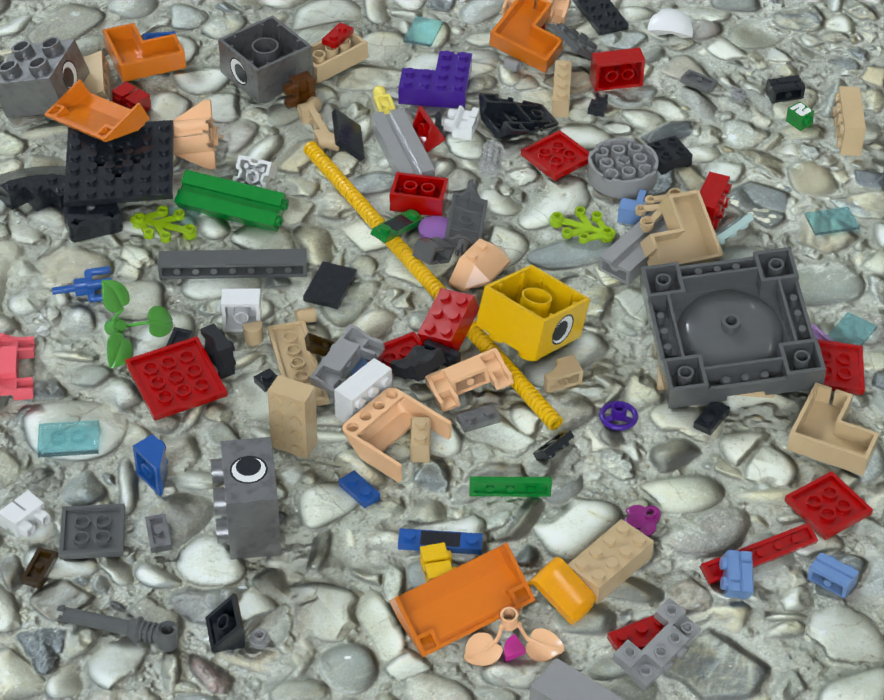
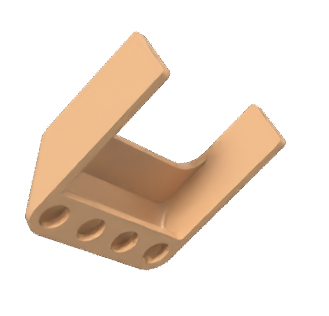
M387 388L343 424L342 431L362 460L399 483L402 480V465L383 453V451L411 429V418L430 417L431 430L447 440L452 435V422L399 389Z

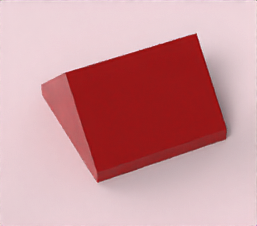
M418 106L412 126L426 153H428L446 139L424 108Z

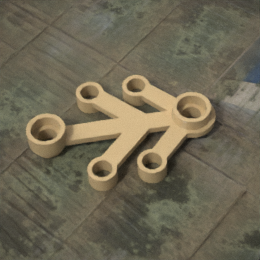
M672 188L666 195H648L645 197V205L640 204L636 206L635 214L638 216H644L646 212L655 211L651 216H644L640 219V228L643 232H651L654 228V223L663 215L659 204H655V202H661L668 195L682 193L680 189Z

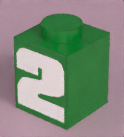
M798 102L788 107L786 122L801 131L812 125L814 111L803 103Z

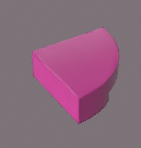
M516 634L510 636L505 642L504 658L506 662L526 654V649Z

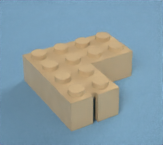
M699 189L671 194L663 199L659 206L669 231L649 234L640 243L645 258L649 257L647 261L648 266L679 262V266L715 262L724 256Z
M815 382L790 431L787 450L864 476L876 450L879 433L845 422L850 412L853 394L836 389L833 404L830 405L832 387Z

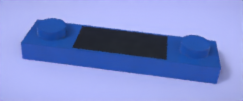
M400 528L398 550L420 551V546L445 543L447 551L450 550L451 553L481 555L483 534Z

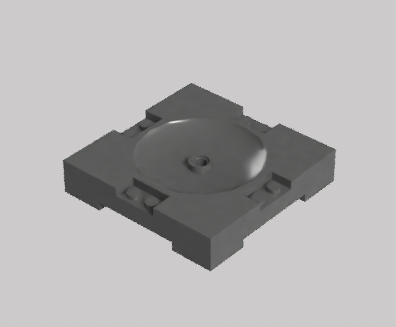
M791 247L755 251L752 257L679 266V262L641 267L640 287L650 330H652L659 369L669 409L727 401V396L764 391L765 395L808 390L813 388L815 382L824 385L826 367L818 340L813 333Z

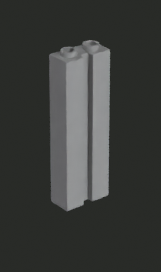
M403 108L390 110V114H384V112L370 114L371 129L394 175H396V172L435 177V168Z
M655 211L649 212L646 216H651ZM663 215L654 223V228L651 232H643L640 228V221L599 256L598 270L626 285L634 281L641 274V267L648 266L647 261L649 260V257L645 258L640 243L649 234L669 231L666 228Z
M558 658L532 683L529 700H624Z

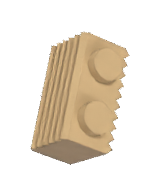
M412 417L410 461L412 463H429L431 418Z

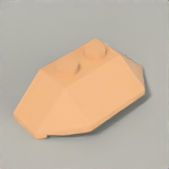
M479 239L459 258L449 280V285L465 292L470 288L490 284L510 264L505 249Z

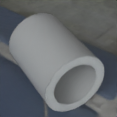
M509 57L505 58L503 68L515 72L520 70L521 61Z

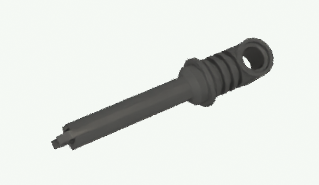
M65 605L58 606L57 611L63 612V615L58 616V620L62 623L67 622L127 635L133 643L149 642L150 644L157 645L164 652L174 651L179 646L178 625L173 621H163L158 624L157 622L147 621L142 616L126 620L65 607Z

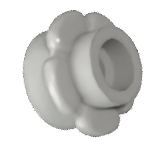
M736 88L731 92V97L734 102L742 103L747 98V94L744 89Z
M264 629L253 630L249 637L250 644L255 649L267 647L270 641L268 631Z

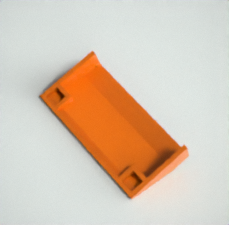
M80 79L44 114L47 118L104 142L138 131L150 119L140 103H137L132 109L126 108L90 93Z
M507 542L389 600L399 622L422 658L500 619V613L505 607H513L518 610L536 601Z

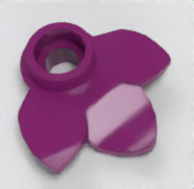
M633 505L625 510L628 517L624 521L648 537L654 534L656 524L661 518V512L658 507L652 505L646 507Z

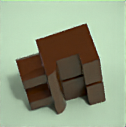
M308 71L289 77L290 83L282 85L285 95H291L284 98V104L288 109L292 107L297 108L298 104L306 103L310 97H316L315 79Z

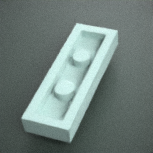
M752 214L740 216L717 231L716 236L719 244L722 245L726 242V238L729 239L737 235L736 231L747 228L749 226L748 223L754 220Z

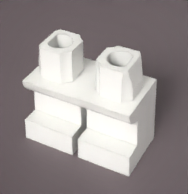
M459 105L458 110L449 109L447 119L444 121V131L452 132V137L472 141L479 123L480 108L473 107L472 111H468Z
M29 490L15 499L14 503L11 502L0 510L1 527L6 530L8 528L11 529L17 538L21 535L30 538L36 531L35 525L37 523L41 526H46L51 521L50 514L45 510L44 503Z

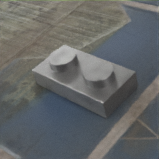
M690 69L680 79L681 83L707 94H710L718 84L717 80Z
M490 404L457 414V421L464 433L500 423L501 416L495 406Z
M166 513L145 517L151 553L172 550Z

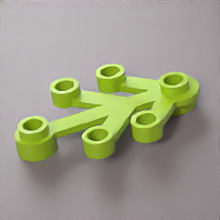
M162 205L155 212L149 214L136 213L130 218L133 227L141 229L145 239H153L155 236L154 229L148 228V226L155 228L162 243H169L171 241V233L164 229L180 232L186 240H193L197 237V229L193 224H186L185 226L171 224V222L185 219V211L182 209H177L174 211V215L166 217L169 214L168 207ZM158 217H164V218H161V219H158V220H153V219L158 218Z
M582 206L575 208V216L581 222L564 218L560 212H554L550 216L549 224L554 228H560L563 225L577 228L573 230L569 227L563 228L562 237L564 239H570L573 236L579 235V243L587 244L598 239L602 242L610 243L616 237V231L606 226L603 222L600 211H594L591 215V220L596 222L598 227L591 224L585 215L586 209Z

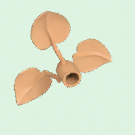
M505 607L500 613L501 625H499L496 638L493 640L490 634L484 632L474 634L466 644L464 659L466 662L476 666H488L497 662L503 653L502 647L497 644L502 631H513L516 628H519L524 639L528 641L525 647L526 653L534 661L546 662L559 656L564 652V645L553 632L543 628L534 629L531 633V638L528 637L522 627V623L518 622V616L521 614L523 607L518 610L513 607Z

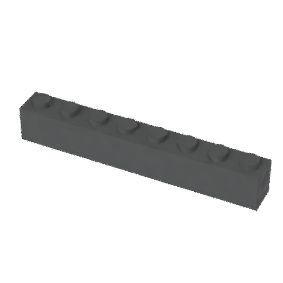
M306 248L159 251L158 274L159 279L307 277Z

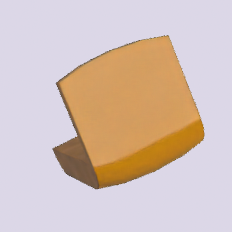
M554 557L527 582L529 587L533 584L570 625L581 620L596 602V596L593 591L560 557Z

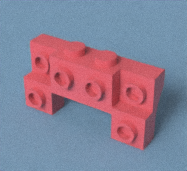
M0 333V396L13 395L14 400L34 399L33 377L19 378V359L35 358L34 336L14 337Z

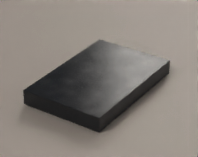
M335 108L332 111L335 145L357 160L362 161L365 155L361 126Z
M323 261L303 295V301L339 309L357 276V269Z

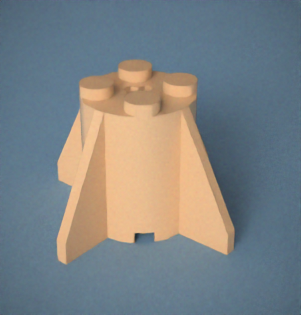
M210 99L201 101L173 120L174 155L209 170L216 169L215 151L217 149L215 146L218 145L219 139H224L223 135L218 134L217 126H213L212 122L215 120L212 117Z

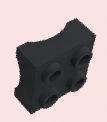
M675 135L647 144L658 156V171L661 175L668 173L676 167L692 165V153Z
M214 323L201 328V335L205 338L204 349L212 364L218 369L219 377L224 379L235 374L234 365H236L233 354L235 347L232 341H228L223 330L218 329Z
M416 345L403 359L390 362L394 377L421 381L429 373L438 370L446 362L442 348L428 350L421 345Z

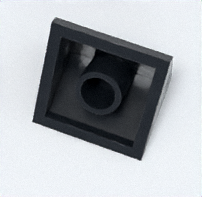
M233 593L205 617L211 651L214 653L245 648L244 627L237 594Z

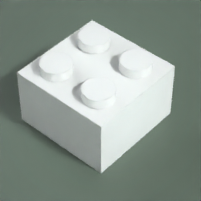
M222 289L221 312L223 332H243L242 324L256 321L262 322L260 289Z

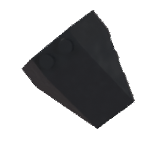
M493 93L479 94L481 120L497 139H512L555 127L559 124L543 104L525 100L520 103L513 101L514 98L512 97L502 99L499 98L498 94Z

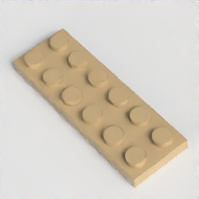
M305 320L267 326L280 375L311 385L310 376L319 365L315 354L306 350L304 338L308 330ZM315 387L316 406L329 404L327 391Z

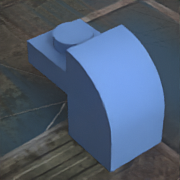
M640 189L636 200L622 198L618 208L617 222L635 225L644 217L636 215L635 208L640 204L645 205L647 190Z

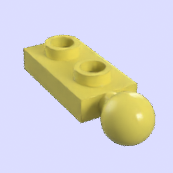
M376 86L373 89V101L377 112L390 114V110L396 109L390 93L386 94V89L383 86Z

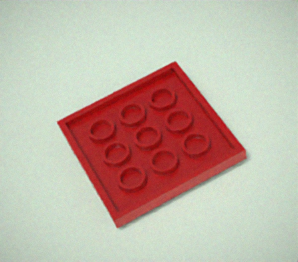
M198 336L125 359V365L154 421L227 397V390Z

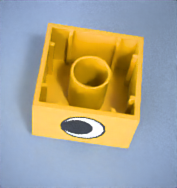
M531 264L484 286L476 325L488 332L489 337L493 341L506 343L516 349L521 358L528 361H537L541 357L581 337L591 299Z

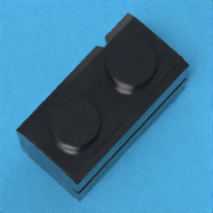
M799 75L767 80L765 92L771 103L798 100L804 98L805 84Z

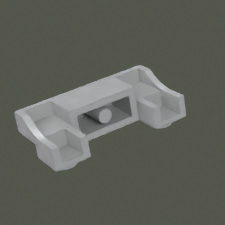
M350 324L337 342L331 346L328 354L321 359L319 366L310 376L311 385L328 391V396L335 399L334 389L347 380L346 378L362 357L370 361L373 358L377 360L385 350L384 341L366 334L359 327Z
M670 597L656 610L654 618L665 627L642 650L627 640L613 654L612 660L644 692L663 672L668 673L675 665L674 661L678 657L681 659L689 650L687 647L700 635L702 628L685 616L686 610Z

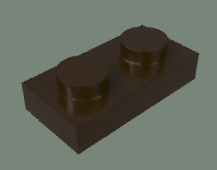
M307 333L304 338L306 350L321 356H326L331 346L336 343L311 333Z
M38 547L21 577V584L42 589L58 559V552Z

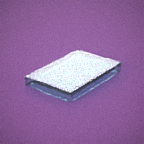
M99 420L39 424L38 458L99 454Z

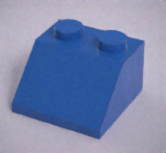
M152 434L132 445L136 474L161 496L163 495L168 475V460L165 453L166 445L161 439L159 440Z

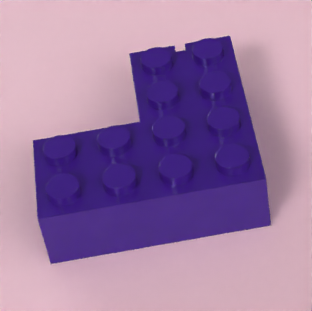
M439 51L436 70L402 68L398 87V104L456 109L460 105L465 109L472 71V53L457 52V54H454V52Z

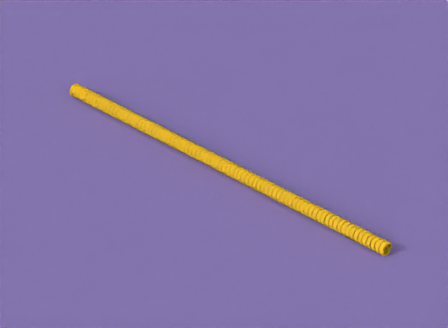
M311 141L304 146L303 151L371 229L385 222V219L357 190L316 142ZM400 236L385 243L434 300L440 288L446 289L421 260L412 256L413 250ZM474 320L466 336L481 353L496 348L512 374L514 384H511V387L514 388L515 392L527 403L549 430L559 428L563 418L539 393L535 386L529 382L525 375L519 371L489 335L476 325Z

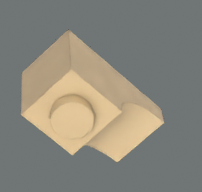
M574 355L556 359L555 369L544 375V390L546 393L582 384L583 369Z

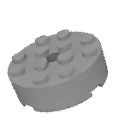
M607 139L596 144L595 149L590 151L587 178L592 187L602 194L620 200L622 198H634L638 196L640 189L649 192L655 186L658 173V156L650 146L645 143L643 145L635 143V139Z

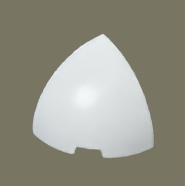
M672 8L660 9V12L653 15L650 19L647 29L648 32L657 36L674 34L680 38H690L693 36L689 17L684 12Z

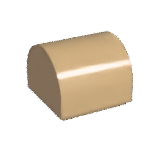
M314 307L294 311L296 321L305 320L306 324L317 321Z
M256 321L242 324L245 343L250 346L261 344L263 341L262 322Z

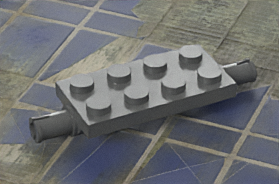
M474 179L468 181L467 189L464 192H453L444 240L456 246L455 254L458 257L460 252L462 256L475 242L482 239L488 200L481 199L477 191L479 182L475 180V184H473Z

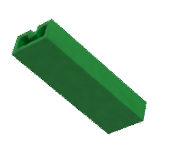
M186 169L181 180L182 186L178 189L174 203L180 209L278 232L279 227L282 226L284 211L289 206V200L285 193Z

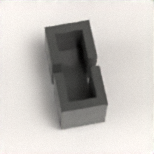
M440 237L421 238L415 243L412 256L428 265L449 263L455 246Z

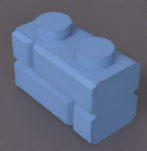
M727 550L719 562V567L723 570L720 588L724 590V597L749 599L754 593L752 552Z
M821 552L811 564L807 580L846 599L857 583L859 571L853 566L845 565L836 560L835 557Z

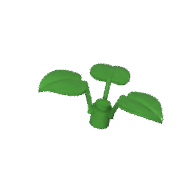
M102 280L103 304L108 311L116 313L104 325L105 332L110 335L107 341V360L109 368L112 369L124 365L125 359L133 356L131 342L124 339L123 334H120L126 328L149 324L151 335L154 337H164L171 332L173 319L164 307L154 306L148 311L149 321L126 324L118 316L124 311L123 306L129 304L128 290L118 281Z

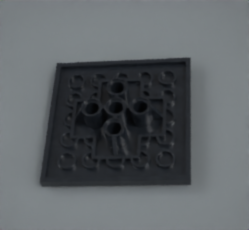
M173 120L146 122L138 131L108 142L101 141L68 127L64 206L173 199Z

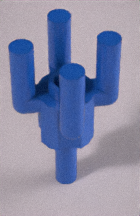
M110 266L86 269L84 271L85 278L73 279V285L52 287V294L75 292L76 297L87 295L88 301L91 303L103 301L102 294L95 295V291L102 289V280H111V278L93 280L92 276L111 273Z

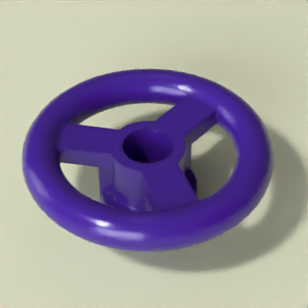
M612 401L600 409L599 418L607 428L624 431L632 428L637 423L638 412L627 402ZM611 408V415L605 417V412ZM627 409L632 413V418L627 416ZM616 420V421H624V422H626L627 424L616 425V424H613V423H610V422Z

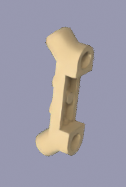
M312 96L306 103L298 104V116L302 124L310 123L314 130V142L322 150L339 151L341 148L335 145L334 133L329 132L328 125L324 124L323 117L319 114V111L322 109L321 100Z

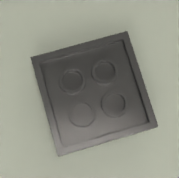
M553 22L550 26L579 55L591 60L592 53L603 52L600 49L598 50V46L594 42L589 41V37L582 32L579 34L578 31L573 28L569 29L563 23L559 25Z
M125 503L63 506L59 544L60 560L124 556Z

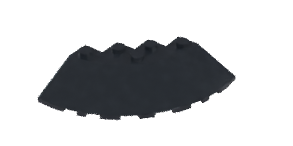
M66 166L30 167L1 174L0 200L11 210L28 203L36 211H39L52 204L63 213V208L65 207L64 186Z

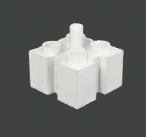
M239 155L236 169L239 170L238 176H233L232 181L272 190L273 186L269 183L270 179H275L278 165L260 159L257 161L254 158Z

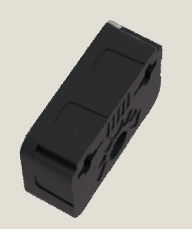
M117 203L63 208L65 227L70 240L73 242L111 235L123 230L122 216Z

